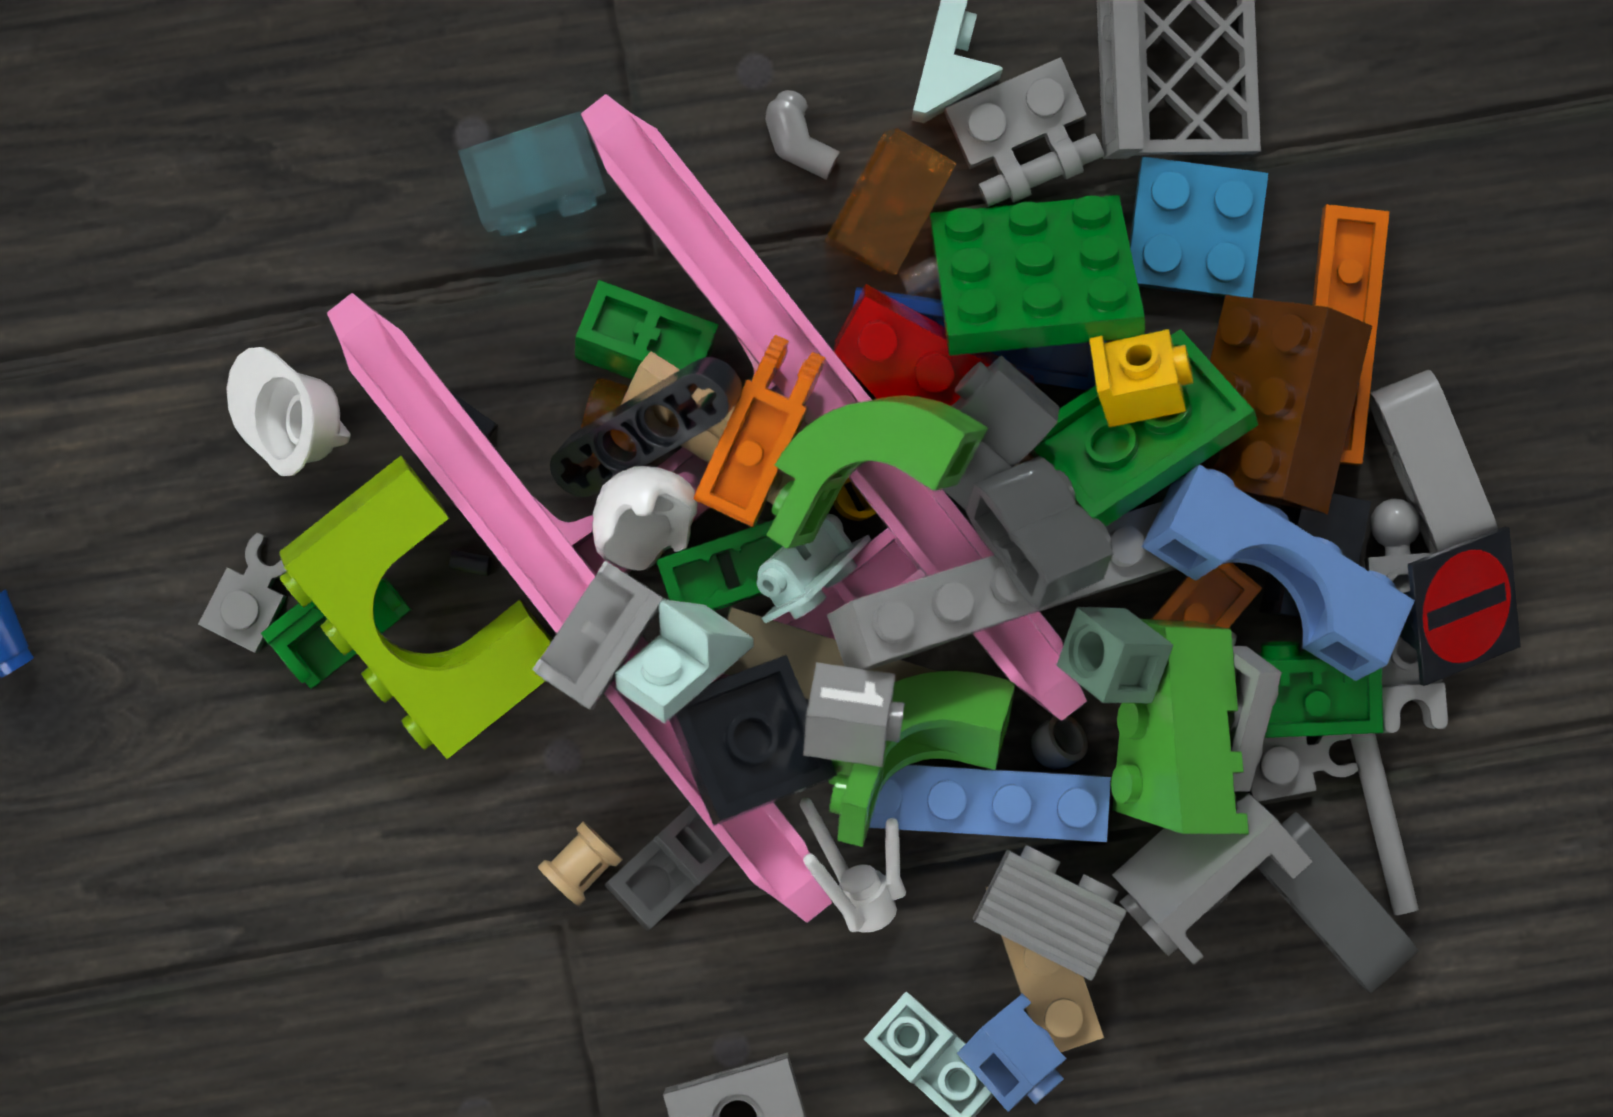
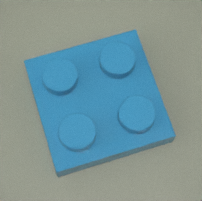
M1142 156L1129 243L1138 287L1225 298V295L1253 298L1268 173Z

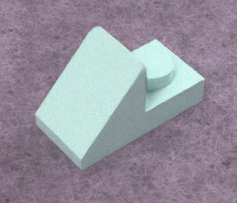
M941 0L913 108L912 121L925 123L943 113L946 107L969 98L995 83L1001 77L1003 70L1001 66L954 55L956 48L965 51L969 49L977 14L965 11L968 0Z
M662 600L659 603L660 635L615 672L616 690L663 723H666L754 647L751 636L706 605Z

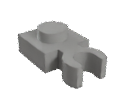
M256 533L246 546L245 558L248 568L244 575L231 568H226L198 625L254 653H259L265 642L260 633L275 622L287 596L271 589L275 580L280 578L287 570L284 568L282 560L273 566H268L262 561L261 550L265 546L268 537L260 533Z
M1351 734L1319 736L1314 744L1309 745L1307 744L1306 736L1264 738L1262 757L1256 767L1249 794L1259 802L1316 791L1313 772L1322 771L1334 777H1347L1358 771L1357 763L1336 765L1329 757L1331 745L1336 741L1352 738Z

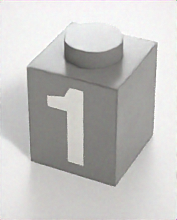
M816 663L806 717L803 755L882 767L886 741L899 742L905 703L892 701L895 674Z

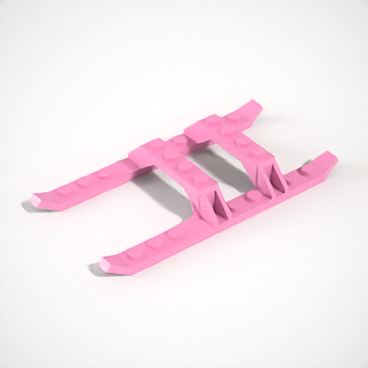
M607 94L581 113L607 173L734 332L752 363L754 375L775 334L789 340L785 361L781 368L778 369L768 389L789 398L798 380L797 375L804 360L812 352L826 357L823 370L811 396L805 404L809 409L798 433L814 420L832 410L871 400L655 127L629 112ZM351 293L327 312L341 344L349 370L546 621L558 633L605 561L595 548L592 530L593 515L569 523L563 522L551 514L531 495L405 333ZM682 447L657 468L671 471L683 477L692 485L696 493L709 463ZM867 461L852 472L848 478L888 528L868 543L853 558L857 568L851 574L831 587L826 588L824 586L822 588L826 599L821 604L800 618L794 619L791 613L787 612L773 620L835 639L827 614L846 603L993 556L994 553L985 545L978 533L943 489L933 491L892 465L878 461ZM697 502V514L694 516L693 522L708 511L710 507ZM612 564L613 566H615L616 568H618L626 574L632 571L630 569L621 568L618 565ZM1040 611L973 634L1008 680L1059 720H1064L1087 701L1080 684L1056 666L1063 648V642ZM643 636L626 662L649 644ZM722 673V674H721L717 679H715L713 682L718 681V680L723 679V678H726V677L731 676V675ZM614 678L604 693L753 884L773 896L806 923L828 907L832 900L811 875V872L803 862L804 856L810 854L805 841L773 802L713 826L670 720L666 723L661 722L616 690Z

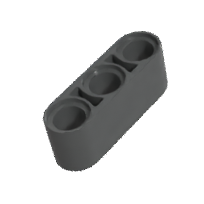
M1294 812L1281 825L1313 862L1294 879L1270 856L1263 860L1257 868L1354 979L1371 994L1415 956L1419 950L1303 817Z

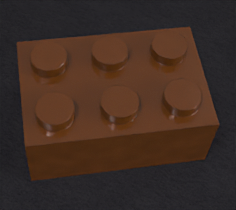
M1225 295L1210 362L1255 410L1258 426L1200 465L1206 469L1216 470L1225 474L1234 482L1236 488L1260 503L1328 514L1372 325L1330 307Z

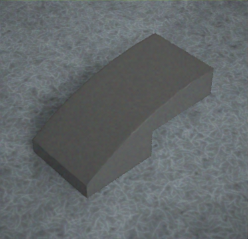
M690 804L604 885L648 932L731 854Z

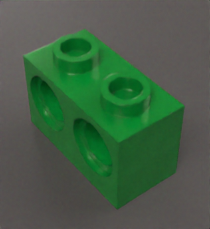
M774 520L657 559L656 562L669 600L706 605L713 611L763 595L757 586L759 567L782 547V545L767 536Z

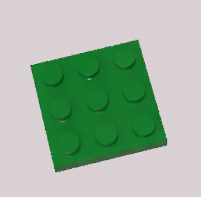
M1119 195L1102 197L1084 196L1071 200L1040 203L1022 202L1008 206L977 209L959 208L953 211L930 213L931 236L949 356L1090 342L1089 338L1102 336L1103 340L1106 341L1126 339L1145 334V315Z

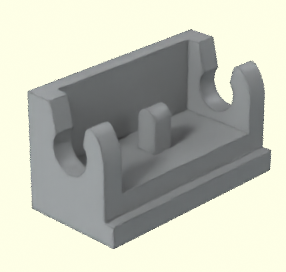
M605 560L532 670L589 710H594L614 680L615 672L624 665L659 612V603L665 599Z

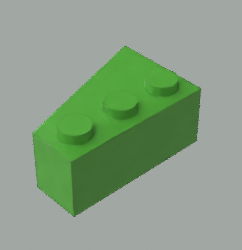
M1140 619L1171 642L1173 648L1152 703H1122L1119 707L1117 726L1120 733L1117 764L1111 778L1113 794L1112 811L1182 834H1249L1247 813H1236L1233 774L1242 773L1244 770L1242 752L1231 751L1228 712L1238 711L1231 629L1197 621Z

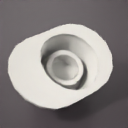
M265 347L248 348L237 356L230 369L227 383L229 413L234 427L244 441L263 457L279 475L294 476L304 467L305 463L319 461L325 458L332 451L333 447L344 446L349 443L351 434L340 421L338 398L331 386L321 379L297 373L277 354Z

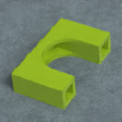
M399 456L279 552L283 566L287 570L280 576V580L301 606L305 607L313 601L328 620L320 626L343 655L348 654L354 649L368 666L361 674L375 694L384 703L392 697L399 702L408 713L401 721L415 741L424 750L434 744L443 756L448 759L546 681L532 669L553 639L520 599L468 641L456 648L440 653H417L403 649L392 643L379 631L373 619V601L382 576L398 558L449 519L442 504L406 460Z

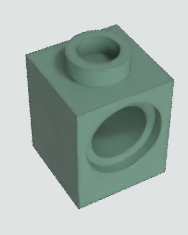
M1077 607L1056 666L1103 703H1152L1173 644L1126 608Z

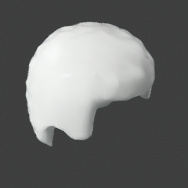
M636 466L614 475L602 486L593 510L592 530L597 553L604 560L610 561L621 568L640 571L651 568L667 549L673 548L674 552L677 553L686 550L693 518L697 514V501L693 500L695 491L692 485L678 474L657 467Z

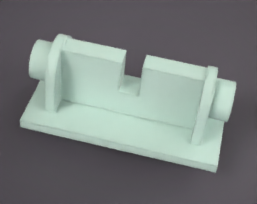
M828 514L813 542L790 549L782 546L758 570V589L762 594L770 597L775 605L762 617L764 623L787 612H790L793 618L797 619L816 608L826 599L822 588L835 585L857 568L853 558L871 541V538L866 535L851 543L843 531L840 519L833 514Z

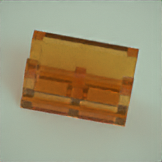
M898 128L885 131L824 242L878 272L884 270L891 275H896L957 163Z

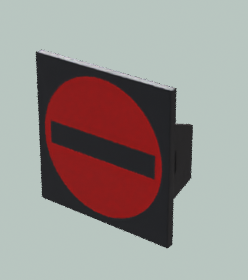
M1504 526L1408 563L1410 591L1403 593L1415 601L1399 637L1417 651L1420 685L1426 686L1521 647L1509 527Z

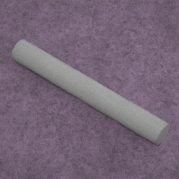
M1351 734L1352 738L1350 740L1393 914L1402 915L1419 910L1376 734Z

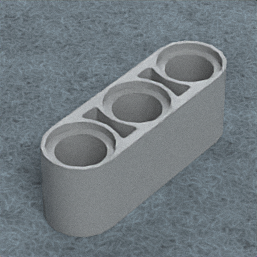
M1425 370L1370 392L1369 404L1374 420L1408 503L1412 504L1419 514L1421 521L1420 532L1429 552L1434 554L1497 530V523L1442 388L1432 371Z

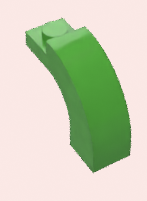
M885 397L850 404L832 410L817 418L800 431L783 450L774 466L795 478V481L788 482L776 497L772 506V514L776 518L767 536L787 549L813 542L845 481L852 472L867 461H878L892 465L933 491L958 485L988 428L952 406L922 397Z
M964 671L923 673L894 682L892 701L905 703L900 740L899 742L886 741L882 767L831 759L837 776L829 780V784L834 785L830 812L840 814L837 841L863 847L883 786L894 773L909 764L928 759H949L996 770L1010 722L1015 684L1007 679Z

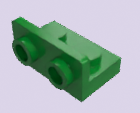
M1270 641L1261 643V652L1256 654L1282 672L1278 684V697L1272 707L1264 738L1383 733L1382 668L1355 681L1312 653L1300 651L1299 642Z

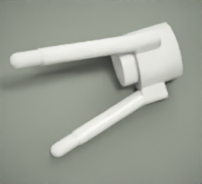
M803 798L800 801V807L834 870L840 885L835 882L813 854L804 856V864L843 914L848 929L851 932H874L884 928L896 915L897 907L894 900L903 898L906 895V890L900 877L898 821L895 818H889L885 825V876L870 865L862 864L848 868L813 802L809 798Z

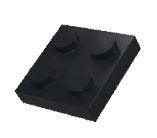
M787 655L712 682L669 719L713 826L827 782L837 776L831 759L803 755L808 704Z

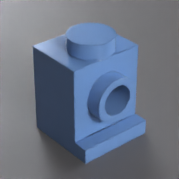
M1023 993L982 1026L957 1052L958 1056L1008 1112L1026 1096L1036 1105L1064 1080L1056 1069L1066 1058L1057 1049L1049 1033L1041 1026L1035 1024L1024 1011L1031 1002Z

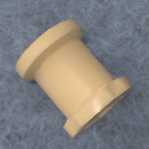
M584 821L576 828L577 836L551 862L544 860L538 866L539 870L549 881L577 906H580L586 900L584 892L610 865L616 867L623 860Z

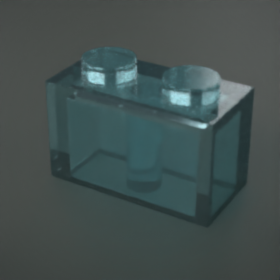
M580 111L458 151L481 224L487 232L498 229L502 237L514 235L537 225L535 216L559 209L562 217L592 209L597 206L595 197L607 193Z

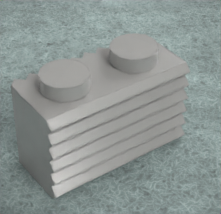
M1025 845L1020 856L1006 850L972 919L976 923L1092 981L1127 911L1113 903L1118 891L1083 874L1078 885L1055 874L1061 862Z

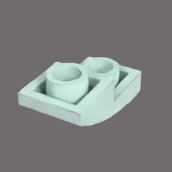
M905 992L864 1038L887 1062L910 1083L915 1084L950 1117H976L994 1096L958 1056L957 1052L966 1043L908 992Z

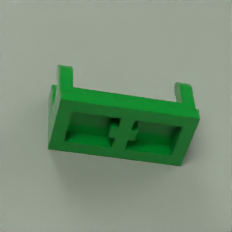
M598 280L575 337V358L629 379H633L639 365L650 352L655 353L681 370L698 359L711 357L719 325Z
M385 575L382 576L377 586L373 601L374 623L382 634L412 611ZM313 601L305 607L299 603L260 633L302 684L305 682L310 689H314L357 655L354 649L348 654L343 655L331 642L320 626L328 619Z

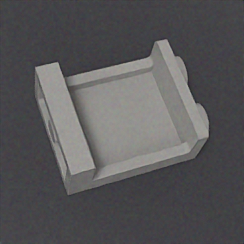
M1234 791L1236 813H1247L1249 834H1182L1164 828L1112 874L1129 893L1120 901L1121 905L1168 956L1179 948L1193 965L1196 964L1203 955L1186 937V930L1268 856L1293 879L1313 862L1278 820L1247 791Z

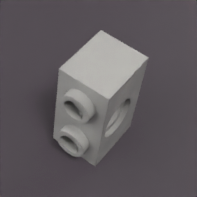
M788 1052L665 1088L663 1093L669 1117H720L721 1109L727 1103L735 1100L749 1103L756 1111L757 1117H806Z

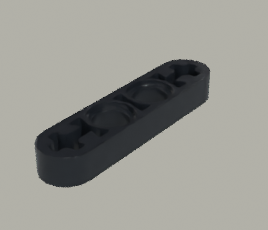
M704 357L692 362L571 434L551 457V475L564 491L574 496L588 497L600 492L602 486L617 473L636 466H645L720 423L741 397L742 385L740 378L732 367L717 358ZM710 387L714 391L702 397L697 404L692 398V395L698 388L706 390ZM652 405H662L671 410L678 419L679 427H669L660 422L653 412ZM610 430H620L630 436L636 445L637 451H626L619 447L613 440ZM594 453L598 461L593 467L590 465L581 467L579 465Z

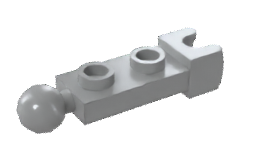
M1390 499L1383 501L1375 508L1371 515L1370 528L1374 538L1385 547V556L1364 558L1367 571H1375L1385 575L1392 580L1396 589L1402 593L1410 591L1408 563L1432 555V553L1411 554L1410 544L1417 538L1421 525L1419 514L1412 504L1402 499ZM1400 637L1387 665L1382 667L1383 733H1394L1399 730L1401 709L1405 703L1411 700L1420 706L1423 723L1426 727L1445 729L1448 724L1445 683L1441 679L1426 686L1420 685L1417 651Z

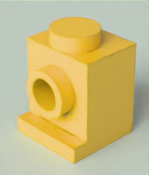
M1169 329L1104 343L1102 336L1089 338L1097 391L1109 428L1186 412L1182 386L1193 383L1190 360L1186 345L1173 346Z

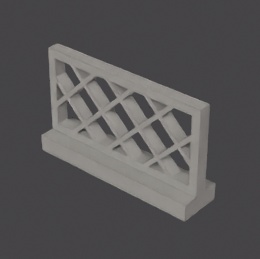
M1097 0L1103 159H1128L1137 155L1257 154L1261 152L1255 0H1237V6L1224 20L1204 0H1181L1163 20L1144 0ZM1188 4L1215 29L1195 51L1169 27L1172 21ZM1236 18H1238V33L1230 26ZM1145 21L1154 29L1147 38ZM1159 35L1186 60L1166 83L1147 66L1146 49ZM1220 36L1225 38L1239 52L1240 68L1227 82L1201 58ZM1191 67L1217 91L1198 114L1171 89ZM1239 81L1241 97L1232 89ZM1148 84L1157 92L1149 101ZM1162 98L1188 123L1174 140H1150L1149 112ZM1223 98L1242 115L1243 139H1222L1203 121ZM1196 130L1204 139L1186 138Z

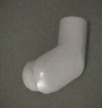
M792 90L780 92L775 100L768 104L765 117L775 152L780 158L827 180L835 166L840 151L809 136L804 117L808 104L801 94Z

